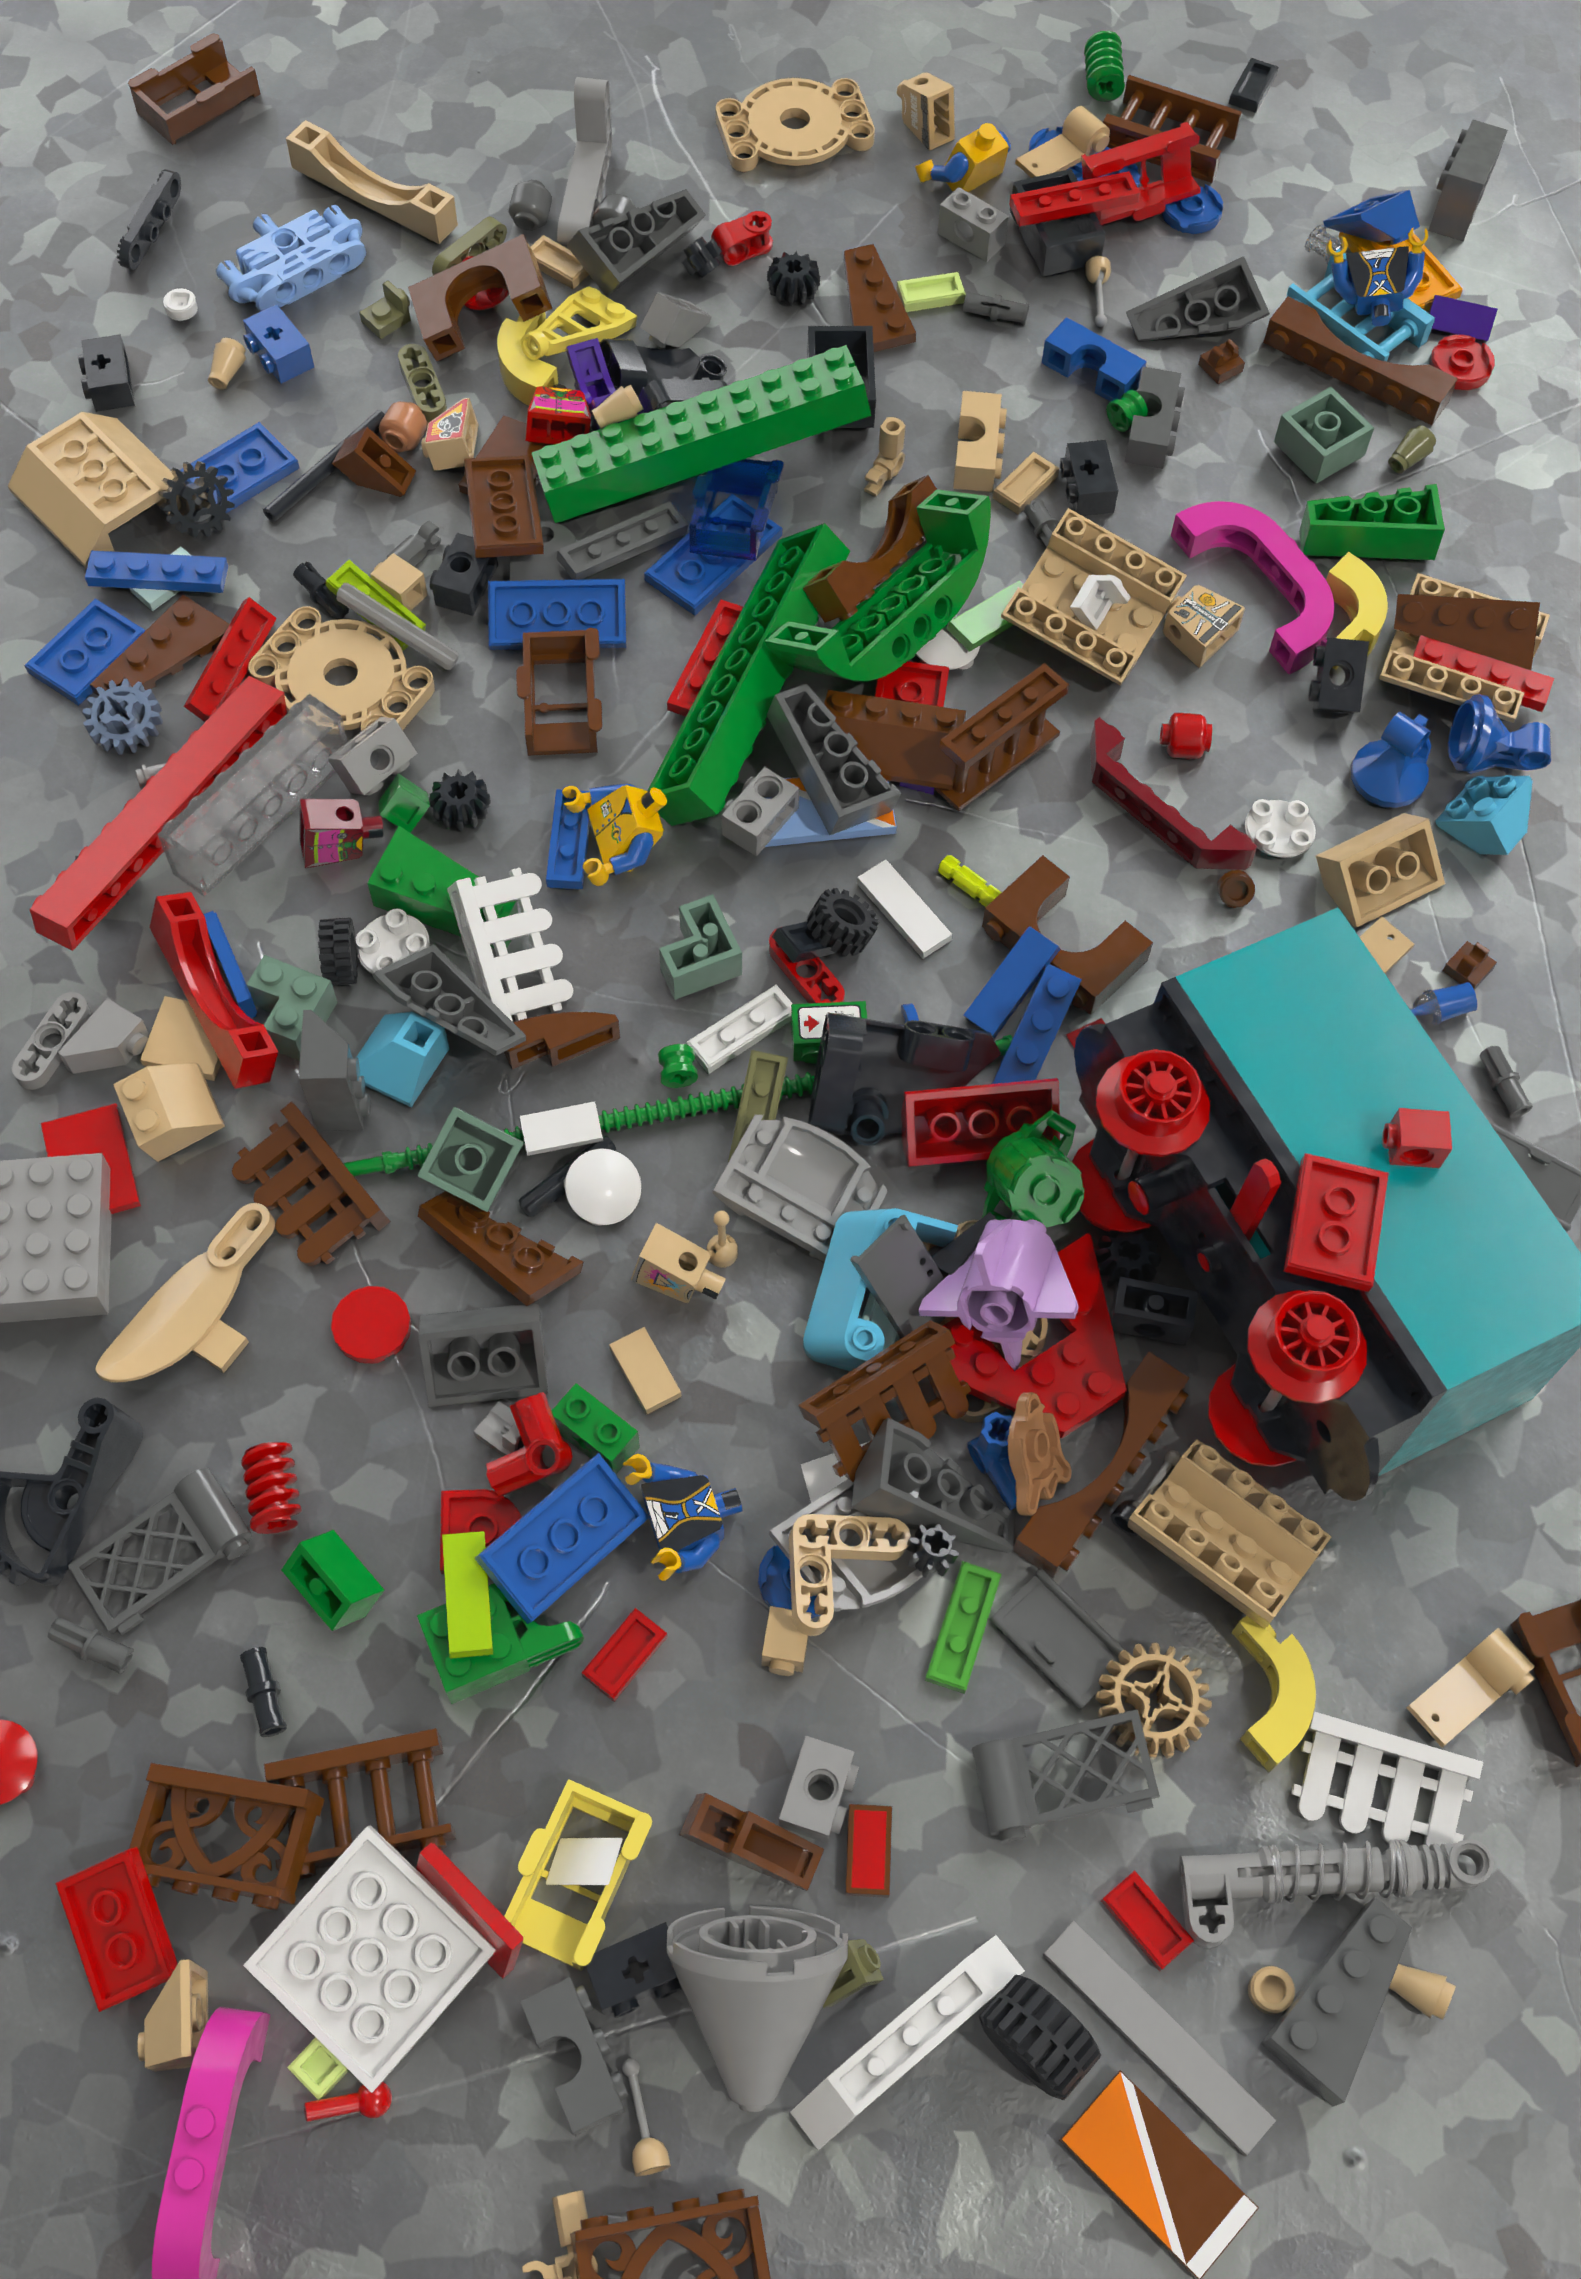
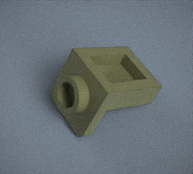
M389 280L382 284L385 297L359 312L361 322L380 339L411 321L408 307L410 301L403 289H397Z
M848 1940V1958L823 2008L832 2007L865 1986L876 1985L884 1980L879 1969L881 1967L880 1958L875 1949L870 1944H867L866 1940Z

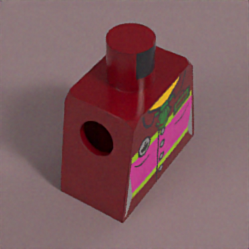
M300 799L299 840L305 868L359 859L363 855V839L382 838L384 835L381 816L361 817L359 802L355 799Z

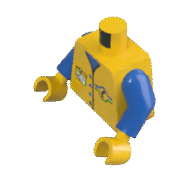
M985 123L979 129L961 138L956 143L945 165L934 166L932 159L916 165L915 169L920 182L933 179L937 182H946L953 192L958 187L970 192L1003 173L1007 153L1011 150V143L1004 132L997 131L993 124Z
M617 784L589 788L590 792L581 793L575 786H567L562 790V794L566 798L576 797L574 801L564 803L566 808L573 813L581 812L587 803H592V806L587 811L603 860L602 864L599 859L591 858L583 864L584 871L589 874L587 878L593 885L602 886L607 882L609 874L614 873L616 876L626 871L631 872L646 863L652 847L663 836L664 831L658 811L667 804V799L658 788L653 787L646 791L636 788L632 784Z

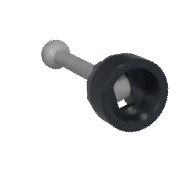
M1169 1450L1166 1452L1164 1464L1137 1501L1133 1499L1125 1500L1114 1510L1111 1520L1119 1529L1132 1536L1138 1535L1128 1527L1129 1518L1149 1493L1152 1494L1171 1466H1176L1181 1458L1177 1451Z

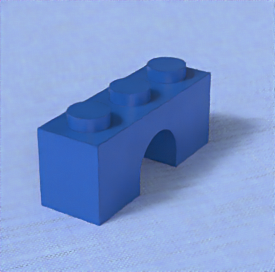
M1067 317L1045 339L1042 364L1067 378L1079 368L1096 370L1098 376L1094 393L1110 402L1115 399L1120 400L1121 396L1128 390H1138L1142 369L1146 367L1147 363L1144 359Z

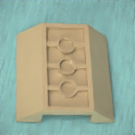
M80 412L26 446L8 484V488L87 569L91 550L114 552L108 533L155 503L160 507V505L167 502L166 498L159 495V491H167L168 486L162 481L163 478L172 480L174 476L117 418ZM195 494L192 497L193 501L196 500ZM177 495V496H176V503H177V507H178V510H179L180 507H181V504H180L179 497H178V495Z
M1068 508L1053 531L1046 550L1022 588L1018 587L1001 614V618L1121 686L1164 618L1187 575ZM1089 575H1114L1122 581L1123 587L1131 598L1127 604L1113 603L1098 629L1093 630L1080 622L1070 606Z
M1417 573L1410 592L1411 595L1501 600ZM1539 612L1534 655L1542 641L1550 616ZM1396 630L1379 677L1380 680L1460 706L1473 695H1486L1492 701L1500 719L1512 723L1515 722L1524 692L1413 657L1420 637Z
M1198 1439L1182 1455L1163 1484L1153 1495L1149 1493L1132 1513L1128 1521V1527L1264 1629L1274 1619L1292 1591L1331 1539V1536L1323 1531L1316 1522L1305 1518L1290 1507L1283 1498L1272 1494L1254 1481L1247 1472L1239 1470L1220 1456L1214 1448L1205 1445Z

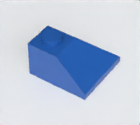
M1410 190L1371 197L1323 221L1326 228L1373 242L1389 240L1391 245L1407 240L1410 230L1413 227V230L1420 227Z

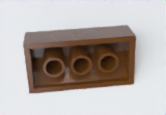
M828 690L824 704L836 717L835 722L845 734L850 733L858 742L857 748L869 761L873 760L882 770L880 774L885 780L952 790L956 763L940 749V740L966 721V710Z

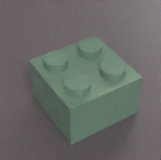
M1329 387L1281 415L1274 443L1317 484L1365 456L1374 427L1332 387Z
M453 1107L417 1176L488 1212L524 1142L457 1107Z

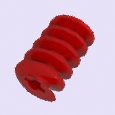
M262 1443L247 1449L242 1457L241 1465L246 1470L243 1479L245 1484L248 1485L245 1493L247 1499L251 1501L248 1505V1512L253 1516L250 1521V1527L256 1533H279L293 1529L298 1525V1521L291 1520V1517L299 1514L302 1511V1507L299 1504H289V1501L298 1498L300 1494L298 1489L286 1488V1486L297 1481V1476L293 1473H284V1471L294 1467L295 1461L288 1457L282 1458V1456L293 1450L291 1443Z

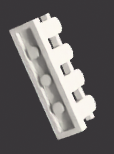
M516 868L509 871L510 878L487 883L485 876L476 878L474 880L476 886H472L470 878L457 880L447 890L476 986L511 1021H513V1015L516 1021L527 1019L526 1012L550 1006L551 1013L562 1010L561 1003L571 998L573 987L565 979L554 981L550 968L561 962L563 953L560 947L555 944L543 945L540 932L545 931L551 926L552 916L546 909H532L529 897L534 896L540 891L542 886L540 878L533 873L522 875L521 869ZM518 900L521 913L497 918L495 905ZM480 909H483L486 922H483ZM529 936L531 949L508 954L504 941ZM491 944H493L497 957L495 958L492 953ZM539 971L543 984L518 989L516 976ZM501 980H504L508 993H504Z
M1314 1711L1307 1732L1314 1733L1312 1743L1303 1741L1301 1752L1309 1754L1302 1785L1293 1784L1291 1795L1299 1797L1297 1811L1303 1819L1308 1821L1318 1820L1323 1816L1325 1807L1329 1806L1341 1810L1339 1824L1348 1833L1362 1832L1367 1825L1368 1818L1382 1822L1381 1836L1387 1844L1390 1839L1405 1840L1407 1842L1410 1831L1425 1835L1423 1845H1428V1847H1430V1844H1438L1440 1847L1441 1844L1458 1843L1463 1840L1464 1835L1456 1833L1462 1801L1471 1802L1473 1791L1465 1789L1467 1780L1480 1779L1483 1766L1482 1761ZM1344 1742L1354 1745V1754L1351 1755L1339 1751L1340 1743ZM1383 1754L1397 1758L1395 1768L1381 1764ZM1336 1762L1350 1766L1343 1798L1329 1794ZM1427 1767L1439 1771L1437 1780L1424 1777V1768ZM1378 1775L1392 1779L1385 1811L1371 1807ZM1420 1788L1434 1792L1428 1824L1413 1820Z

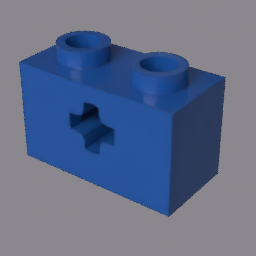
M277 304L243 320L246 335L243 336L247 348L252 354H258L264 370L268 374L273 373L281 384L314 368L309 343Z

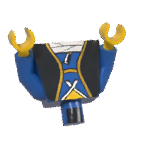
M1414 227L1410 230L1408 236L1410 243L1413 245L1410 252L1409 246L1347 253L1346 259H1343V254L1348 247L1346 238L1340 237L1342 244L1340 252H1335L1332 249L1331 239L1326 245L1327 253L1334 258L1331 267L1335 290L1347 304L1354 305L1358 315L1371 314L1374 326L1389 324L1391 322V312L1403 309L1404 299L1413 295L1422 280L1425 258L1422 245L1428 240L1426 228L1425 237L1421 242H1415L1412 239Z
M641 1454L633 1455L623 1465L632 1466L636 1472L626 1476L625 1481L629 1485H634L642 1479L646 1482L641 1484L642 1497L659 1548V1552L651 1560V1563L659 1562L665 1567L658 1575L659 1579L666 1581L674 1572L682 1573L701 1569L719 1549L720 1541L724 1539V1526L721 1518L743 1511L736 1488L713 1495L707 1476H698L694 1471L670 1465L652 1463Z

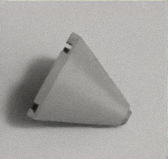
M749 1906V1915L726 1918L724 1907L685 1915L675 1920L668 1927V1957L730 2099L739 2104L741 2110L748 2112L762 2111L766 2108V2105L775 2101L848 1958V1933H842L841 1939L840 1925L813 1913L779 1907Z

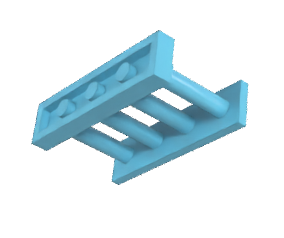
M1346 253L1343 254V259H1346ZM1330 256L1324 279L1309 291H1303L1294 283L1288 288L1287 296L1316 309L1323 323L1343 343L1362 354L1387 362L1389 352L1406 339L1417 347H1421L1427 342L1435 320L1432 315L1406 298L1403 301V309L1391 312V322L1387 324L1395 332L1377 345L1365 336V334L1376 327L1372 324L1371 314L1355 327H1352L1341 317L1354 308V305L1347 304L1343 299L1329 310L1317 301L1335 287L1331 263L1334 262L1333 256Z

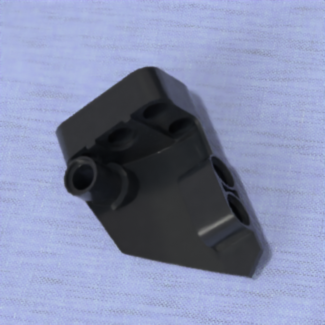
M612 338L603 339L599 342L615 390L621 386L625 388L629 385L634 389L643 407V410L638 412L637 415L655 411L673 402H681L696 397L706 391H713L728 386L723 381L727 372V365L716 356L704 355L700 359L690 348L668 350L637 346L633 340Z
M827 1012L818 1051L808 1124L831 1134L852 1135L857 1143L864 1146L874 1145L884 1135L902 1133L901 1112L904 1092L964 1087L987 1065L999 1057L1001 1052L990 1032L917 1020L907 1021L905 1025ZM868 1118L876 1121L869 1126L859 1124L861 1120Z

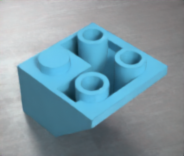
M1530 776L1473 777L1465 784V788L1458 796L1447 804L1445 810L1435 822L1439 828L1478 854L1508 855L1527 833L1533 781Z
M414 1012L384 1015L356 1058L359 1059L360 1076H364L365 1086L412 1107L450 1048L444 1027Z

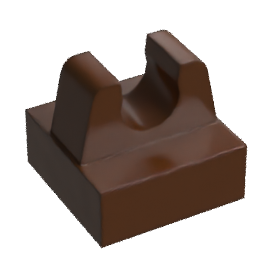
M1228 339L1225 343L1215 346L1200 355L1198 365L1217 384H1220L1243 372L1245 362L1239 356V347L1231 339Z
M1467 941L1446 963L1443 972L1459 984L1469 982L1475 990L1494 969L1497 962L1488 956L1490 950L1479 942L1472 945Z

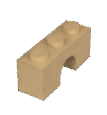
M963 391L958 438L973 441H958L953 489L992 492L994 478L1001 479L1003 459L996 458L997 453L1003 454L1005 433H998L999 428L1005 429L1007 409L1001 408L1002 394Z

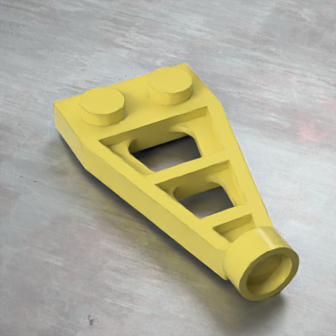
M588 286L570 295L536 330L525 334L521 339V347L529 359L537 360L544 355L550 356L565 352L566 347L595 338H598L599 342L603 339L616 338L636 327L637 315L626 309L622 304L616 303L601 294L599 290ZM578 314L596 326L585 328L571 318ZM558 327L569 335L562 337L553 332V330Z

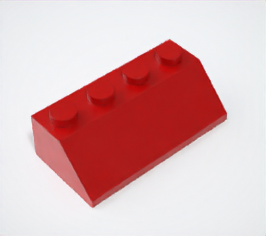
M1058 1078L904 1092L901 1112L902 1144L909 1167L989 1159L992 1149L1000 1140L1014 1132L1020 1131L1019 1129L1024 1123L1034 1124L1050 1110L1060 1115ZM1049 1126L1042 1133L1049 1140H1052L1054 1136L1060 1140V1133Z

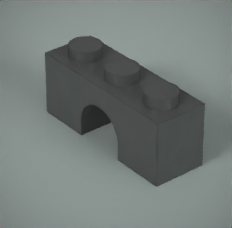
M1143 367L1138 393L1146 403L1148 417L1133 416L1124 462L1163 469L1166 455H1173L1176 436H1171L1170 433L1171 431L1177 432L1181 412L1175 411V407L1181 408L1185 391L1184 387H1179L1181 373Z
M569 1977L521 2000L520 2003L540 2049L557 2041H568L576 2045L580 2050L581 2066L577 2075L571 2081L555 2088L572 2133L577 2136L624 2113L625 2109L621 2101L628 2098L629 2095L619 2071L612 2074L609 2073L603 2057L611 2054L601 2027L592 2031L586 2013L593 2011V2007L584 1985L582 1984L575 1988Z

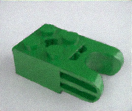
M495 1583L488 1585L493 1655L450 1659L446 1603L417 1615L451 1704L525 1674L533 1667L575 1650L584 1641V1635L580 1626L571 1621L553 1626L539 1625L534 1621L527 1624Z

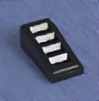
M988 1213L932 1256L944 1278L949 1274L952 1275L960 1266L964 1265L976 1250L985 1225L988 1221L994 1220L996 1216Z

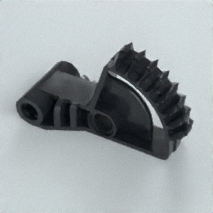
M92 1398L80 1408L78 1423L81 1428L75 1440H71V1448L67 1456H64L63 1464L56 1474L46 1475L0 1471V1574L6 1577L9 1576V1582L16 1586L24 1584L29 1579L51 1586H57L61 1583L69 1568L68 1565L72 1562L105 1494L131 1463L143 1438L141 1425L105 1398ZM12 1487H25L21 1498V1518L24 1528L37 1545L50 1552L40 1573H34L20 1561L8 1539L5 1511L8 1494ZM78 1493L77 1503L72 1508L67 1509L69 1499Z

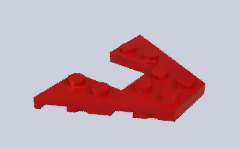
M1089 1233L1057 1252L1079 1307L1075 1319L1059 1318L1071 1334L1014 1371L990 1341L981 1338L983 1332L976 1329L973 1325L969 1330L963 1325L959 1317L943 1325V1327L950 1330L955 1344L950 1346L956 1356L950 1361L959 1382L963 1380L968 1383L971 1389L969 1394L990 1404L993 1401L1015 1412L1020 1395L1023 1392H1034L1045 1406L1042 1412L1054 1415L1061 1439L1121 1400L1127 1391L1094 1246Z

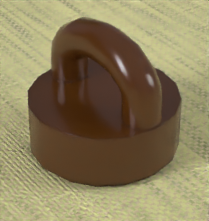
M1231 870L1217 881L1218 894L1227 906L1233 908L1243 907L1254 897L1255 884L1252 878L1244 871Z

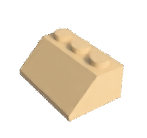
M1403 813L1316 855L1325 890L1354 927L1368 923L1445 884L1429 818Z

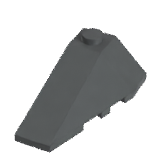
M435 945L373 972V978L395 1001L495 1056L526 1041V1035Z

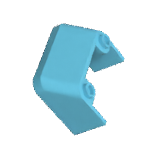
M896 1208L849 1211L841 1215L835 1224L804 1333L803 1348L806 1355L813 1361L852 1371L883 1350L885 1341L881 1328L871 1321L858 1318L867 1286L850 1261L851 1257L860 1256L902 1215H906L922 1242L940 1247H945L954 1240L958 1225Z

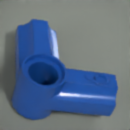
M994 1412L984 1418L980 1435L969 1441L967 1448L976 1467L981 1473L988 1474L1009 1510L1017 1508L1016 1480L1008 1455V1435L1012 1417L1011 1415L1004 1416Z

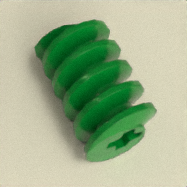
M1109 30L1093 34L1087 40L1084 48L1087 90L1092 98L1102 102H1109L1119 98L1125 88L1122 42L1115 32Z

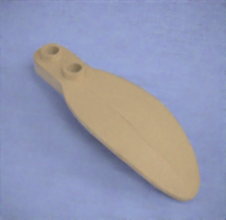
M250 1203L240 1208L212 1240L208 1251L198 1255L178 1270L151 1297L106 1349L96 1365L98 1376L109 1382H128L142 1379L173 1365L197 1347L213 1329L228 1307L238 1287L243 1268L273 1233L275 1220L269 1210L259 1203Z

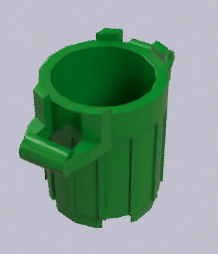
M1050 1110L1034 1124L1024 1123L1019 1129L1020 1131L1014 1132L1000 1140L992 1149L987 1161L988 1181H986L984 1189L988 1195L985 1200L982 1218L991 1213L996 1216L995 1220L1008 1219L994 1211L1000 1199L1014 1213L1010 1218L1014 1220H1037L1044 1224L1045 1227H1051L1067 1223L1075 1216L1084 1199V1187L1080 1175L1082 1173L1067 1157L1073 1143L1074 1131L1076 1129L1075 1123ZM1049 1126L1063 1134V1137L1059 1140L1054 1136L1052 1140H1049L1042 1133Z

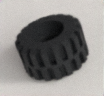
M1014 1975L979 2016L985 2034L995 2047L1027 2079L1052 2097L1065 2100L1101 2058L1094 2038L1084 2025L1056 1997L1027 1977Z

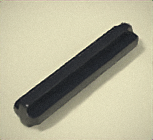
M602 1136L603 1141L591 1144L519 1199L521 1209L529 1217H534L565 1193L564 1180L569 1168L578 1157L595 1149L616 1151L614 1143L607 1136Z

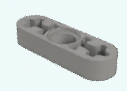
M68 992L59 996L13 1061L12 1072L23 1088L35 1090L43 1087L62 1062L58 1052L91 1016V1009L84 996L76 992ZM76 1007H78V1013L71 1012L67 1016L65 1012L67 1009L74 1010ZM54 1033L62 1036L61 1042L57 1046L52 1048L42 1046L46 1036ZM35 1066L39 1069L37 1073L29 1072L26 1075L24 1072L26 1068L33 1069Z

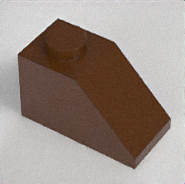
M368 427L346 438L332 463L356 485L398 497L405 495L416 473V470Z

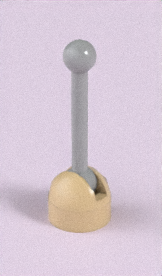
M1095 256L1086 262L1085 271L1088 281L1096 283L1097 316L1095 317V324L1098 327H1104L1107 324V317L1103 311L1102 284L1109 279L1111 266L1108 258Z
M629 2058L624 2061L622 2071L629 2078L641 2140L636 2144L632 2152L635 2176L639 2177L666 2170L671 2167L664 2144L650 2137L637 2077L640 2065L636 2059Z

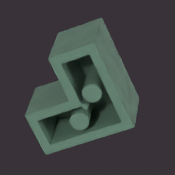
M712 894L679 906L680 930L685 939L659 948L660 971L674 1000L742 975V951L714 895Z
M264 955L247 983L255 1007L270 1012L264 1026L278 1053L300 1061L303 1010H312L325 1023L327 1022L338 1003L331 980Z

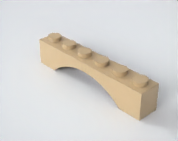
M305 120L286 138L293 169L414 232L440 244L458 226L453 195L429 183L422 186H406L380 177L353 158L330 132Z

